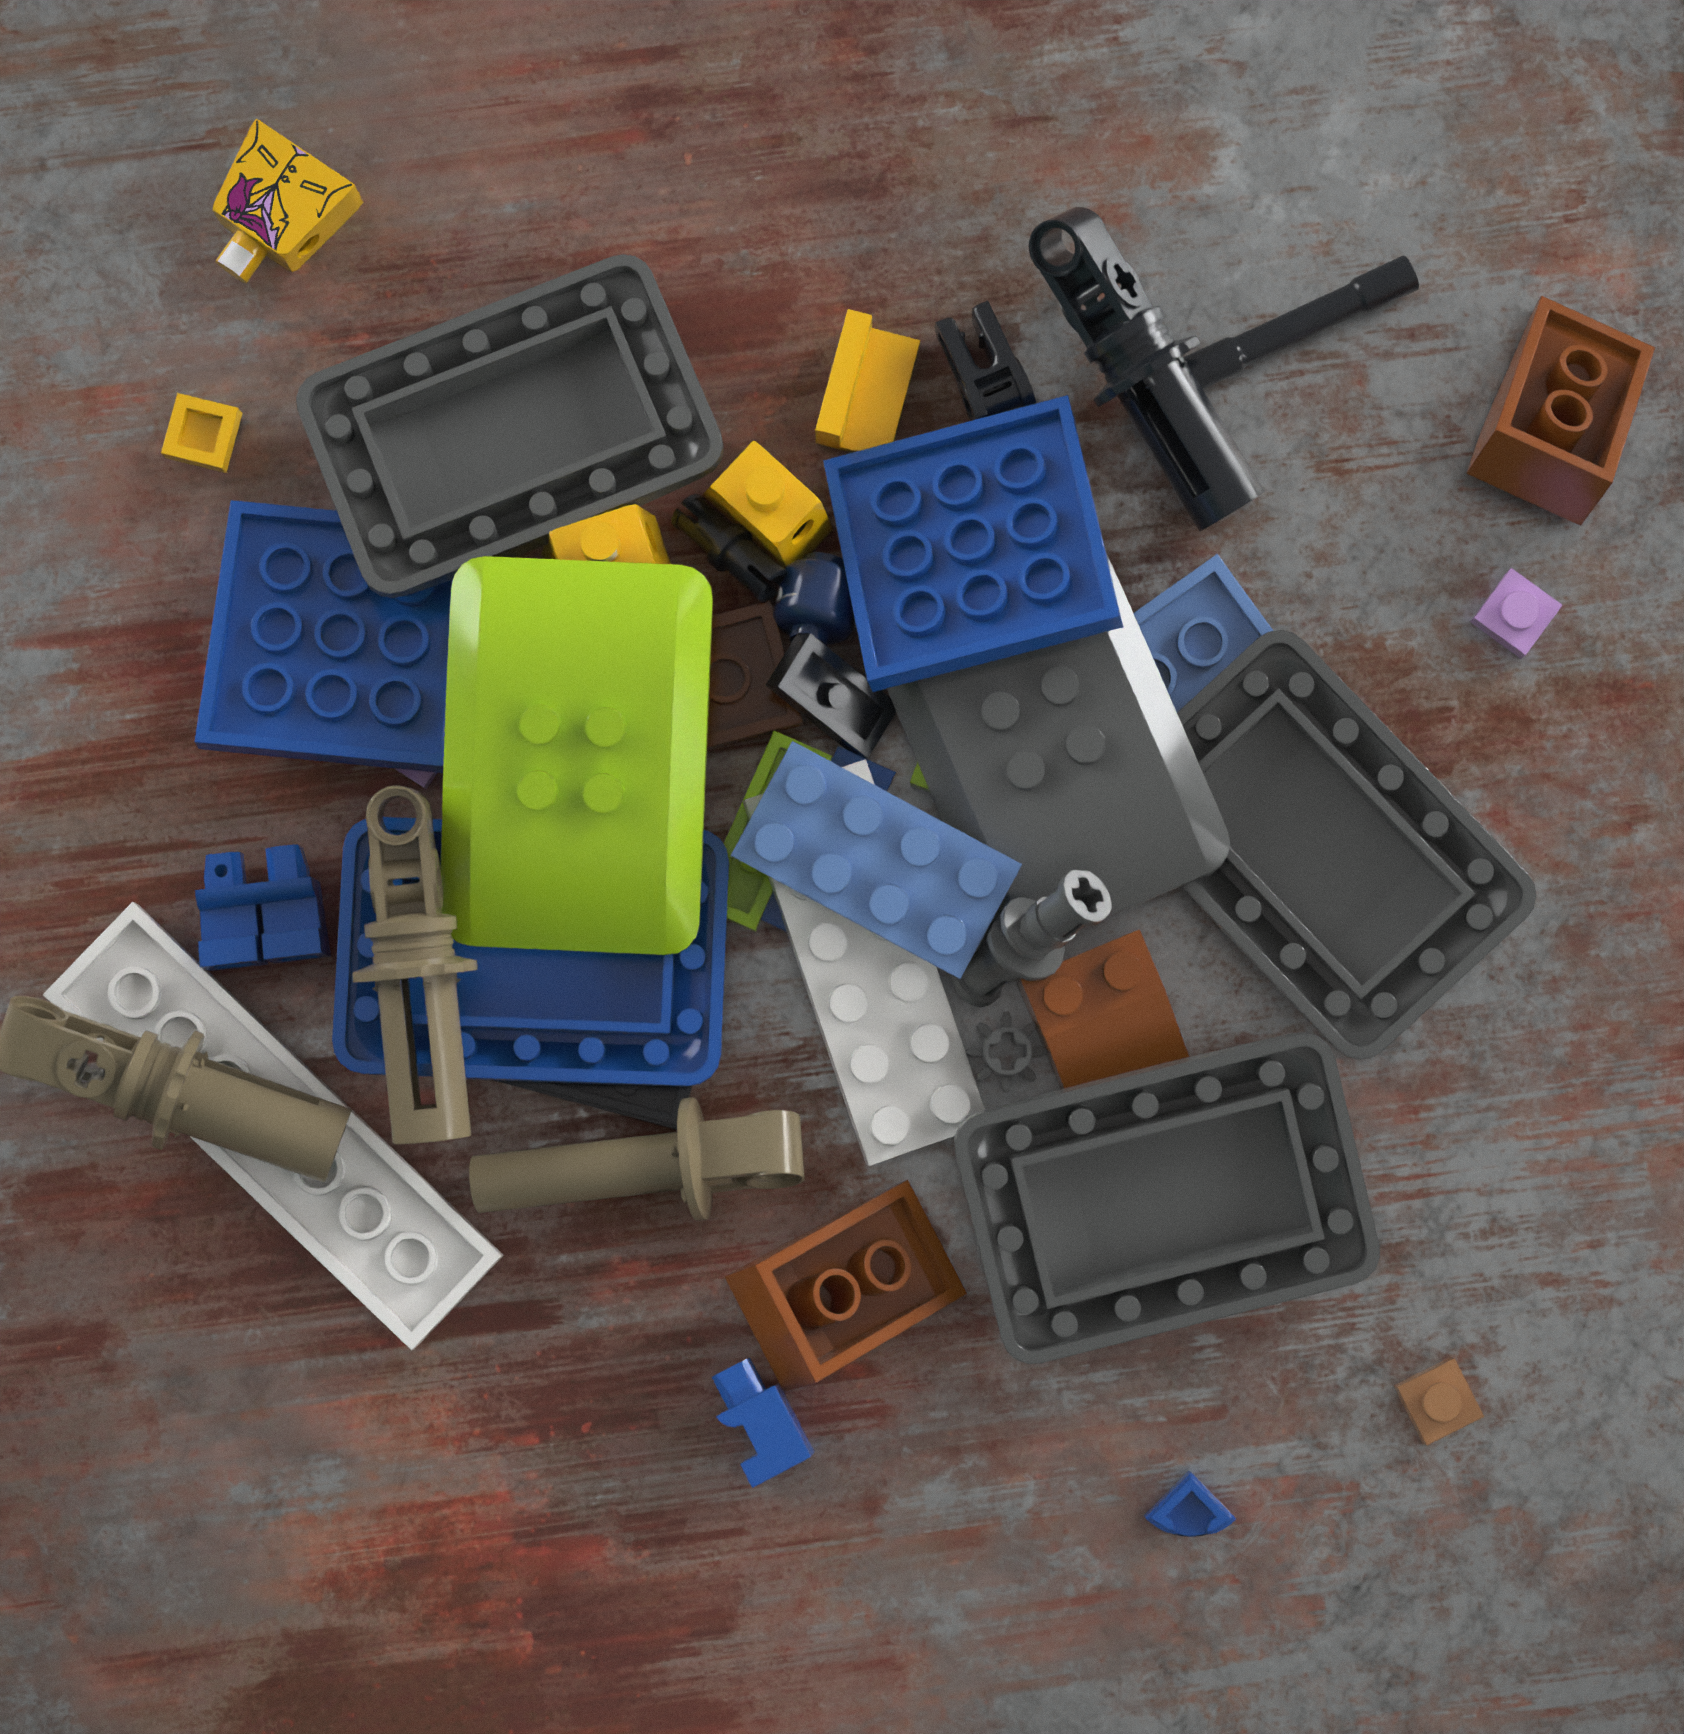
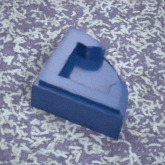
M1190 1471L1143 1515L1151 1524L1162 1531L1187 1537L1217 1533L1236 1520L1227 1508Z

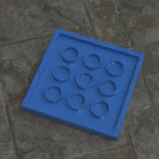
M1068 395L823 460L867 682L872 692L1124 627Z
M231 500L194 741L196 746L202 750L443 773L449 620L453 580L406 596L396 598L380 596L369 588L362 577L337 510Z

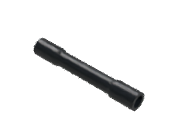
M1404 255L1355 277L1349 284L1235 337L1223 338L1184 356V359L1188 361L1187 364L1202 389H1205L1240 373L1247 365L1357 314L1374 311L1419 289L1417 275L1408 258Z

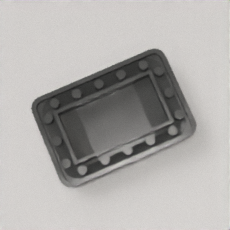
M625 254L603 259L318 371L305 379L299 387L296 397L299 416L361 575L372 591L380 596L389 598L406 596L451 581L460 566L472 558L483 556L516 557L547 545L549 532L554 529L628 505L637 504L642 506L713 472L722 461L724 452L721 432L653 273L644 261L636 256Z
M1108 555L1107 558L1123 628L887 688L942 821L1022 864L991 923L1000 919L1004 906L1010 900L1023 897L1037 901L1041 897H1048L1058 889L1060 879L1071 870L1090 871L1104 883L1110 894L1112 905L1110 914L1106 917L1108 918L1211 874L1220 868L1228 857L1230 847L1228 830Z
M1276 630L1267 632L1257 638L1177 712L1226 825L1230 839L1228 857L1220 868L1181 887L1315 1029L1345 1057L1356 1060L1370 1059L1385 1050L1517 928L1534 909L1536 890L1529 874L1311 647L1296 634Z
M1308 1032L1290 1033L1199 1054L980 1111L967 1117L961 1123L954 1138L955 1155L1001 1340L1011 1356L1026 1364H1041L1354 1285L1367 1279L1376 1269L1380 1259V1245L1336 1058L1331 1047L1323 1039Z

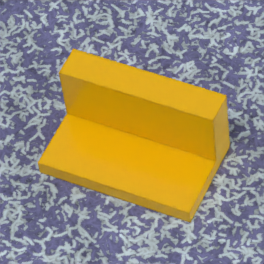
M848 309L815 429L816 444L853 453L894 442L920 340L872 328V315Z

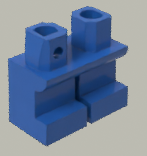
M292 844L266 848L269 881L247 884L243 853L225 852L206 855L204 871L205 889L195 890L196 902L200 911L201 941H198L199 965L201 968L217 971L267 965L268 961L275 964L331 957L321 885L318 880L310 876L309 866L302 846Z
M747 1358L712 1377L728 1408L727 1411L717 1415V1419L729 1427L743 1425L757 1454L745 1459L740 1464L752 1488L812 1457L815 1451L780 1384L778 1383L767 1389L751 1358Z

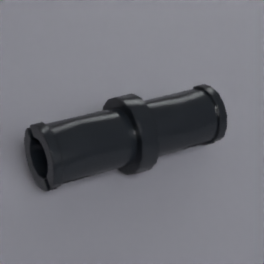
M692 494L681 502L684 507L698 518V522L691 516L687 517L676 508L671 523L677 530H681L707 553V561L711 566L720 572L727 570L750 590L760 602L769 601L778 594L772 586L761 578V574L768 580L775 581L780 586L788 573L783 566H779L752 543V534L743 525H732L706 503L700 494Z

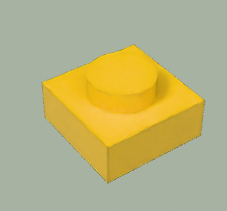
M177 393L161 454L166 459L227 473L243 413L237 407Z

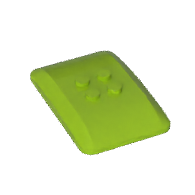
M483 556L472 558L465 562L455 573L451 586L447 661L441 875L443 886L442 913L456 916L457 929L452 930L451 938L453 937L458 943L476 947L669 955L679 953L689 947L697 936L701 908L713 596L711 586L706 577L695 568L674 564Z

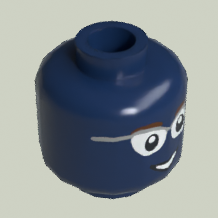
M810 552L803 555L802 559L788 564L785 568L788 573L779 586L773 610V618L778 628L790 636L789 641L791 643L797 633H811L826 646L827 644H837L848 639L854 629L855 617L843 559L829 553Z

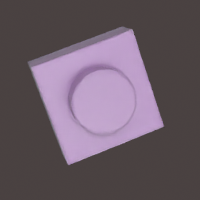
M1510 568L1470 622L1522 659L1557 614L1562 604L1517 571Z

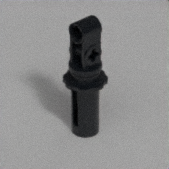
M1075 207L1037 225L1029 239L1031 260L1040 270L1059 301L1064 317L1079 334L1087 347L1083 354L1090 364L1093 362L1098 364V369L1105 375L1104 378L1107 384L1093 399L1097 407H1101L1118 397L1120 404L1125 408L1198 530L1206 529L1264 493L1263 487L1188 366V361H1185L1183 357L1184 354L1200 345V341L1197 336L1175 341L1173 336L1169 335V330L1163 325L1162 320L1166 315L1160 305L1152 306L1143 290L1138 275L1121 255L1099 215L1088 208ZM1062 230L1072 237L1075 245L1074 254L1069 252L1064 246ZM1104 293V298L1099 300V295ZM1082 304L1085 306L1086 310H1083L1081 308Z

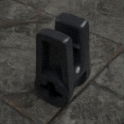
M988 300L972 308V324L979 337V348L984 349L991 366L989 368L980 369L975 364L965 343V332H960L956 321L952 317L935 322L937 339L955 377L961 400L970 421L1037 403L1024 368L1014 356Z

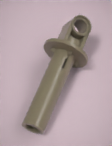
M695 1097L683 1098L680 1101L677 1132L474 1155L470 1160L469 1166L470 1191L474 1207L478 1213L681 1190V1199L688 1204L692 1217L696 1221L708 1220L711 1215L713 1193L752 1188L780 1189L798 1185L805 1180L801 1120L798 1113L785 1110H770L752 1113L745 1117L705 1121L701 1107Z

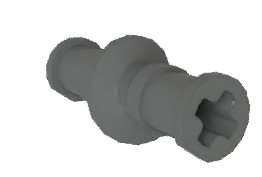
M1071 870L1060 879L1058 889L1048 897H1041L1037 901L1023 897L1010 900L1004 906L1000 919L990 924L983 947L974 953L961 979L951 975V982L955 991L969 1004L977 1007H986L1000 997L1003 987L1009 982L1018 981L1020 978L1028 981L1044 980L1054 974L1063 962L1064 945L1076 936L1077 931L1085 925H1098L1109 916L1112 907L1111 897L1104 883L1090 871Z

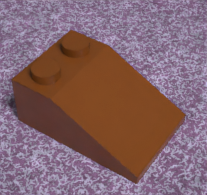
M1541 296L1536 303L1483 424L1466 474L1581 526L1613 483L1655 347Z
M1140 929L1064 960L1057 971L1044 980L1028 981L1021 978L1016 983L1031 1020L1037 1025L1035 1029L1042 1046L1047 1049L1046 1055L1060 1089L1189 1057L1167 993Z
M908 1180L780 1245L725 1276L735 1299L784 1392L819 1382L967 1294Z

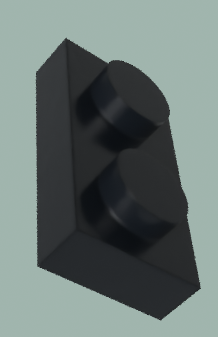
M797 633L765 685L843 748L864 758H869L896 713L889 696L881 690L872 692L867 679L811 633Z

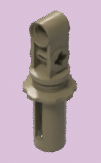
M389 786L381 789L371 798L366 810L370 849L369 881L373 908L377 920L364 925L365 938H370L373 942V946H371L372 952H374V957H372L373 964L353 972V983L375 981V987L371 989L378 993L393 1144L427 1143L468 1137L472 1134L456 983L461 980L457 978V973L478 970L477 960L455 956V951L452 948L454 941L453 937L451 938V933H453V929H457V920L455 915L442 913V875L438 852L435 848L432 809L428 800L415 789L403 786ZM397 797L407 798L416 810L414 826L410 831L402 835L390 832L383 821L384 808L392 799ZM419 877L420 882L416 884L395 886L392 883L395 879ZM423 977L436 1104H421L409 978Z
M15 996L10 999L0 1029V1071L17 1078L38 1081L67 1091L75 1096L114 1108L113 1116L127 1121L129 1117L134 1116L138 1120H146L147 1123L153 1125L152 1146L160 1150L164 1148L170 1132L175 1134V1138L182 1133L314 1180L326 1182L352 1109L208 1059L207 1051L205 1054L200 1053L205 1036L204 1033L198 1031L193 1032L182 1048L172 1047L169 1043H161L158 1040L159 1034L147 1030L139 1037L116 1029L108 1024L99 1023L67 1012L59 1006L39 998ZM86 1051H91L98 1055L96 1059V1065L99 1066L98 1069L87 1066L88 1055Z

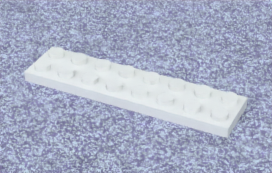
M132 902L43 994L51 1003L67 1012L99 1023L108 1024L116 1029L139 1037L147 1030L159 1034L158 1040L161 1043H169L172 1047L182 1048L194 1031L204 1033L205 1038L200 1053L205 1054L207 1051L208 1059L350 1108L206 969L201 968L199 962L135 902ZM353 1110L351 1111L325 1183L191 1137L411 1350H414L504 1256Z

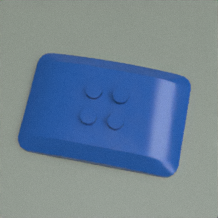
M383 817V821L390 832L402 835L412 829L416 818ZM365 818L352 826L346 834L343 845L332 1043L337 1059L350 1071L365 1075H386L378 993L371 989L375 987V981L353 983L352 974L357 970L372 965V957H374V952L371 949L373 942L370 938H365L364 925L377 920L370 891V849ZM433 819L435 848L438 852L441 867L442 819ZM704 830L700 925L697 936L690 946L679 953L654 955L476 947L460 944L453 939L454 944H452V948L455 951V956L475 959L478 970L457 973V978L461 979L456 983L466 1079L685 1087L700 1085L710 1079L719 1067L722 1049L729 859L727 849L721 839L712 832ZM419 877L395 879L392 883L395 886L416 884L420 882ZM423 977L409 978L419 1077L433 1078Z

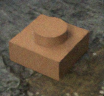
M1449 1357L1394 1385L1422 1444L1426 1446L1484 1417L1455 1358Z

